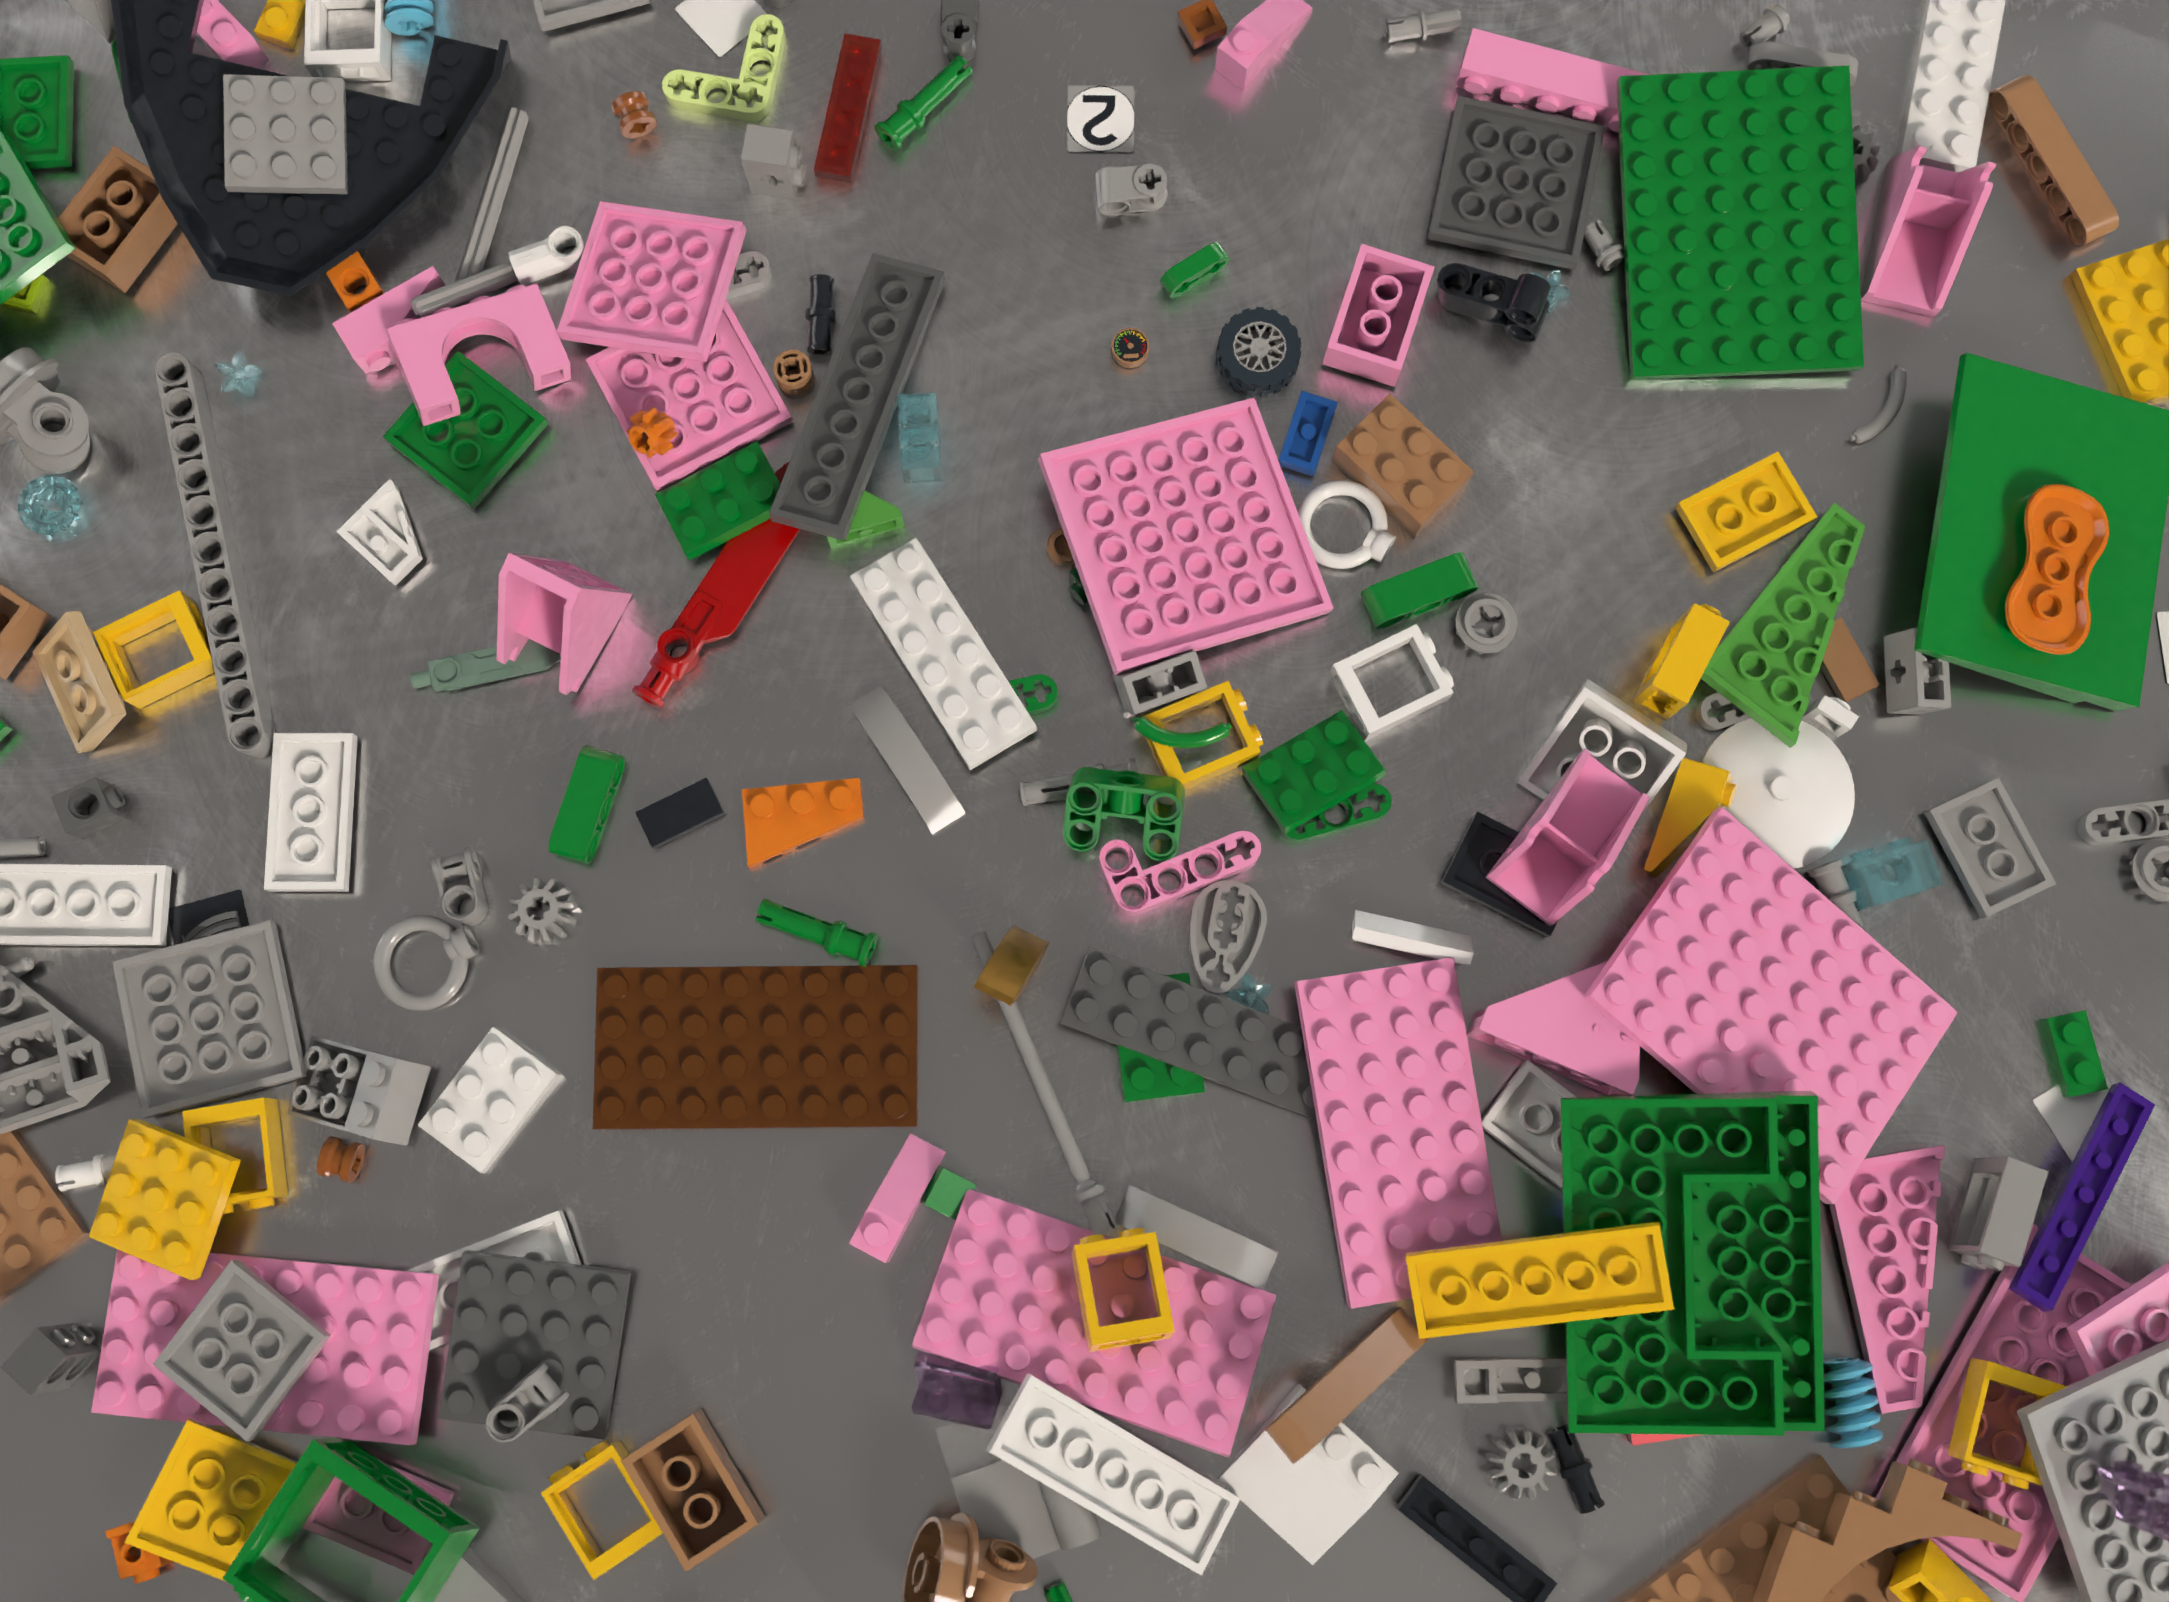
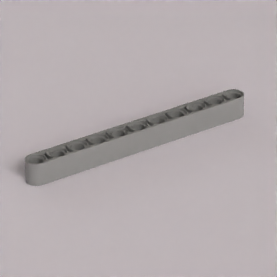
M168 352L157 360L155 376L227 736L230 744L236 750L249 757L263 759L272 754L273 736L276 730L204 377L185 356L177 352ZM185 370L183 376L180 379L174 380L175 376L180 371ZM192 405L190 412L181 416L182 411ZM199 440L198 447L188 452L190 445ZM207 476L205 483L196 488L197 481L201 477ZM214 512L213 518L208 523L203 524L204 517L208 513ZM221 547L220 555L210 561L211 553ZM229 583L227 592L223 596L217 597L219 588ZM236 620L234 630L225 634L226 625L230 621ZM243 656L244 662L238 670L232 671L233 662ZM251 693L250 703L240 709L239 702L241 698ZM258 730L259 737L253 745L247 746L249 734Z

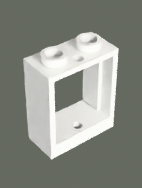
M306 0L304 65L312 77L344 78L345 82L391 81L392 32L385 27L384 23L386 0ZM375 8L374 48L327 50L328 9Z
M1417 624L1333 664L1329 672L1364 741L1447 702L1454 693L1451 689L1454 687V682L1445 666L1440 667L1433 655L1436 649L1431 637L1427 632L1422 633ZM1410 643L1435 691L1379 718L1354 669Z

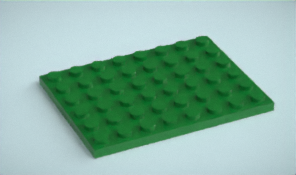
M1849 65L1619 76L1617 80L1630 380L1861 370L1864 367Z

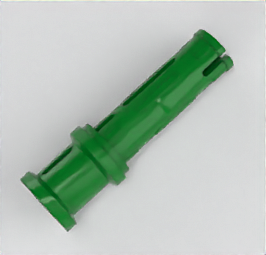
M956 55L911 100H901L896 105L897 110L885 122L879 121L874 126L881 141L888 148L897 152L902 147L901 142L914 130L919 131L924 127L925 117L967 77L973 74L970 66L965 69L963 68L968 62L963 57Z
M766 898L762 900L757 910V914H759L755 918L757 923L771 926L822 945L824 950L832 956L839 953L858 960L859 965L862 967H866L869 964L878 940L877 933H862L847 927V923L840 920L830 923L782 906Z

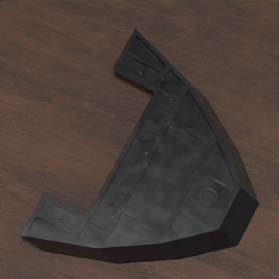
M111 0L124 105L163 201L211 279L287 296L294 295L369 244L441 175L511 60L507 40L500 39L498 50L435 35L420 106L346 89L348 194L227 192L225 188L223 74L288 75L193 54V46L204 0Z

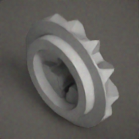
M1478 593L1470 596L1461 604L1455 617L1456 635L1464 642L1465 648H1471L1478 651L1479 654L1499 652L1512 642L1517 632L1518 620L1514 608L1506 599L1494 593ZM1480 613L1487 620L1493 619L1495 621L1500 619L1492 626L1491 635L1487 634L1485 629H1472L1480 621Z
M2169 839L2151 840L2137 848L2134 858L2129 862L2132 865L2133 871L2130 880L2137 883L2140 888V894L2148 895L2154 901H2169V863L2167 865L2168 868L2165 870L2168 878L2163 877L2154 880V874L2157 872L2154 864L2159 865L2169 861Z

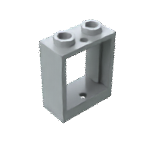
M2009 1156L1976 1158L1948 1250L1962 1255L1960 1262L1982 1270H1986V1267L1997 1271H2002L2004 1266L2020 1267L2048 1171Z

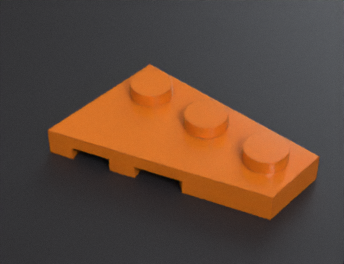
M851 778L742 789L748 868L752 869L775 856L784 855L809 841L825 837L863 820L864 808L861 779Z

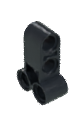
M1460 263L1448 264L1438 273V300L1443 308L1505 327V332L1516 340L1522 342L1536 341L1550 306L1547 298L1551 285L1548 281L1533 274L1519 275L1518 280ZM1452 284L1463 286V288L1456 291L1449 290L1446 287ZM1492 294L1498 296L1499 299L1486 301L1483 297Z

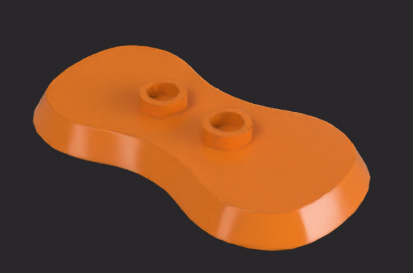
M2050 484L2039 488L2027 503L2024 516V532L2027 547L2026 560L2021 573L2008 592L2005 603V619L2011 633L2026 645L2045 653L2062 655L2077 650L2088 636L2091 625L2088 583L2091 571L2107 545L2109 522L2102 505L2089 494L2070 486Z

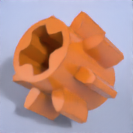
M652 407L647 412L640 410L630 417L634 425L627 429L626 433H628L631 446L637 452L652 458L657 453L663 456L673 448L670 440L677 436V432L675 431L673 420L666 413L657 411L656 407Z

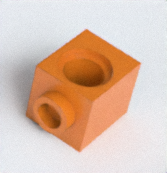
M358 251L326 272L350 312L385 293L371 268ZM366 285L361 293L353 294L357 287Z

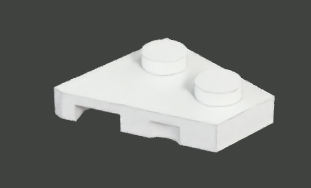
M391 479L336 531L395 586L423 559L399 488Z

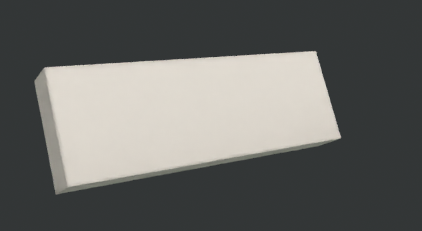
M1355 910L1352 920V939L1355 941L1434 959L1453 957L1454 963L1465 966L1471 964L1474 952L1472 936Z

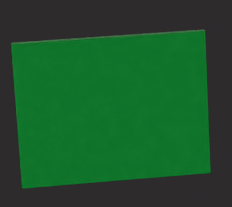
M1967 352L1960 355L1914 651L2071 703L2086 701L2113 711L2140 707L2169 496V410ZM2050 484L2070 486L2089 494L2102 505L2109 522L2107 545L2095 563L2088 583V599L2091 612V625L2088 636L2077 650L2062 655L2045 653L2026 645L2011 633L2005 619V603L2008 592L2021 573L2026 560L2025 509L2031 496L2039 488Z
M1812 1091L1560 1098L1563 1233L1659 1222L1674 1310L1566 1322L1568 1432L1784 1436V1431H1825L1818 1095Z

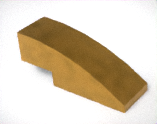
M1013 925L987 962L974 988L1011 1006L1023 993L1030 977L1037 970L1049 942Z

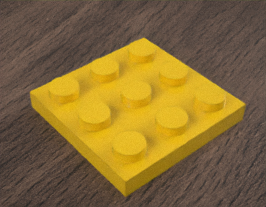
M129 1119L89 1237L186 1279H201L241 1160L144 1120Z
M188 1418L124 1543L225 1581L222 1579L298 1461Z

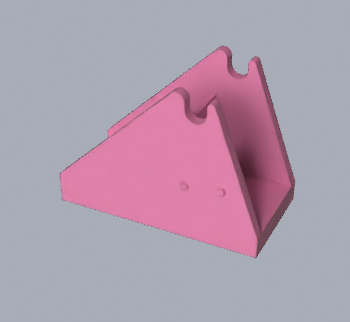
M1917 146L1892 157L1886 164L1861 291V301L1934 318L1945 304L1989 198L1993 182H1989L1988 178L1994 170L1996 163L1985 162L1959 173L1919 164L1927 147Z
M509 552L499 573L496 660L502 664H506L509 659L515 662L528 639H531L561 654L559 692L568 695L571 690L577 692L624 613L632 593L565 560Z
M1584 749L1568 767L1485 878L1551 926L1595 889L1597 881L1609 871L1650 797L1645 793H1640L1593 758L1591 753Z
M1608 961L1487 1006L1485 1009L1473 1014L1466 1031L1468 1037L1524 1061L1529 1060L1538 1067L1608 1097L1631 1096L1634 1094L1639 1082L1640 1045L1583 998Z

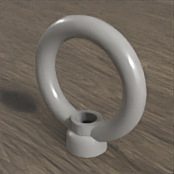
M410 916L392 925L380 939L374 955L376 981L386 997L400 1007L414 1011L434 1009L445 1004L456 995L466 978L468 959L478 955L480 949L474 933L466 925L455 929L445 920L435 916ZM416 931H429L440 936L443 939L445 951L452 960L451 971L445 983L436 991L423 995L412 994L399 987L392 976L390 968L391 955L396 944L407 934Z

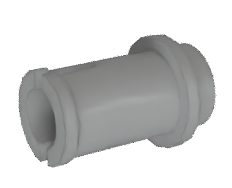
M1780 5L1767 7L1763 11L1761 18L1740 33V40L1745 48L1752 42L1753 44L1748 48L1750 51L1753 45L1766 42L1776 33L1781 34L1786 31L1787 24L1790 22L1787 11Z
M1596 220L1595 224L1592 222L1585 227L1583 238L1596 255L1598 267H1603L1605 271H1608L1618 266L1625 259L1623 246L1615 243L1602 220Z

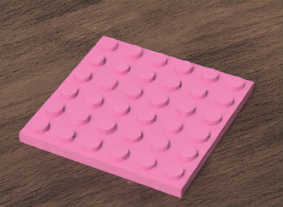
M1255 397L1039 455V465L1114 675L1132 671L1190 650H1196L1197 652L1330 613L1333 609Z

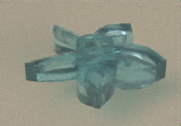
M1560 270L1551 272L1546 280L1551 285L1547 298L1550 304L1547 312L1549 314L1552 312L1556 300H1565L1572 295L1566 286L1560 284ZM1533 272L1531 273V274H1533V275L1542 277L1543 279L1546 280V278H1545L1544 276H1542L1541 274L1533 273Z
M238 350L233 356L232 364L228 362L214 364L221 374L228 376L222 382V393L233 391L238 387L242 393L254 396V384L251 379L260 375L263 369L255 365L246 366L245 356L241 350Z
M1246 972L1242 980L1243 989H1232L1226 993L1227 996L1233 1001L1241 1002L1240 1004L1269 1015L1268 1005L1262 999L1270 994L1273 985L1261 984L1256 987L1253 977Z

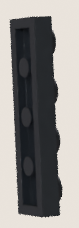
M1421 1474L1396 1507L1512 1602H1545L1558 1584Z

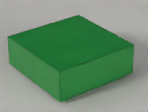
M938 1166L920 1202L956 1221L965 1193L970 1189L975 1190L977 1185Z

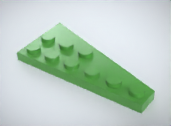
M1835 502L1716 648L1701 677L1704 682L1790 748L1797 742L1800 733L1798 729L1803 714L1807 711L1809 705V695L1826 652L1835 623L1834 617L1838 605L1843 599L1848 573L1853 567L1866 527Z

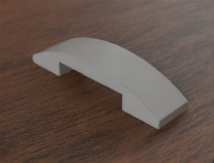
M882 685L848 705L910 798L913 806L932 835H935L966 815L939 769Z
M1129 1185L1114 1219L1115 1223L1126 1229L1144 1228L1145 1233L1156 1232L1159 1244L1261 1290L1264 1288L1278 1255L1277 1251Z
M1566 1358L1454 1360L1455 1403L1567 1401Z

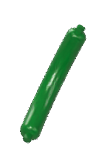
M1136 716L1133 719L1135 723L1134 728L1143 736L1161 745L1174 748H1198L1211 745L1227 737L1230 734L1229 729L1232 728L1229 722L1227 724L1220 722L1211 728L1199 732L1180 733L1161 728L1145 717L1139 719Z

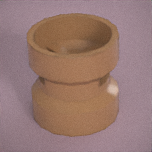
M786 350L776 357L773 363V372L780 391L791 399L807 397L815 387V375L809 358L799 350Z

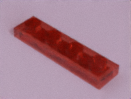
M844 33L814 165L815 177L852 183L882 50L881 39Z

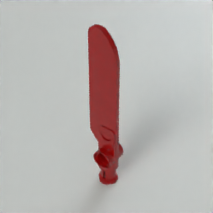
M789 462L775 472L780 484ZM769 519L728 540L673 626L660 635L657 642V651L649 662L652 667L641 684L633 687L632 692L649 705L662 709L665 705L663 699L674 682H680L686 673L692 671L697 666L699 652L703 645L729 637L735 632L801 529L773 522ZM675 646H687V650L682 656H669L670 651Z

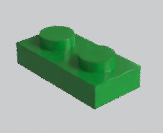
M2086 1010L2040 1019L2063 1098L2108 1089Z

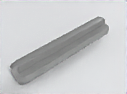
M506 262L414 297L410 304L416 317L423 318L432 315L434 311L440 308L454 307L511 285L518 281L511 262Z

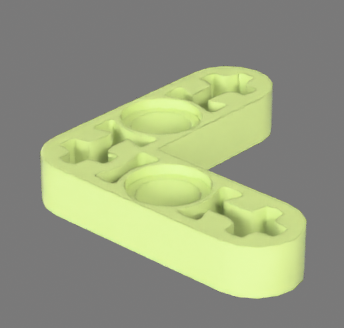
M763 14L752 22L739 79L688 70H673L662 81V89L667 102L672 107L680 110L750 122L763 120L771 110L786 42V35L781 20L774 15ZM768 29H773L774 34H770L767 44L769 50L764 49L762 34H766ZM757 61H766L771 65L770 70L764 75H755L750 71L752 65ZM680 84H685L687 90H682L680 95H675L673 89H678ZM699 86V99H696L694 93H698ZM715 88H721L727 92V95L722 102L712 103L707 100L708 92ZM734 92H737L739 99L735 98L736 105L733 106ZM753 96H757L759 102H755L753 108H749L747 102L751 101Z

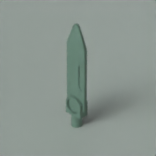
M528 639L515 662L510 659L506 664L498 662L496 660L497 646L429 661V670L411 673L410 678L414 689L432 685L436 692L451 691L547 670L561 661V654Z

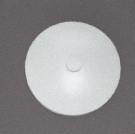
M1750 718L1736 723L1720 734L1708 746L1699 762L1730 771L1733 778L1731 783L1737 785L1736 792L1730 807L1723 806V808L1794 870L1802 868L1828 854L1846 833L1853 815L1855 803L1851 771L1838 747L1814 726L1801 721L1797 742L1790 748Z

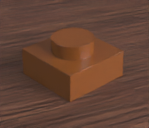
M1201 0L1177 11V20L1193 49L1227 34V25L1213 0Z

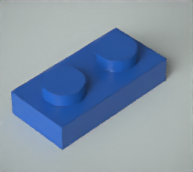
M1301 391L1278 460L1280 466L1314 477L1338 404L1337 401Z

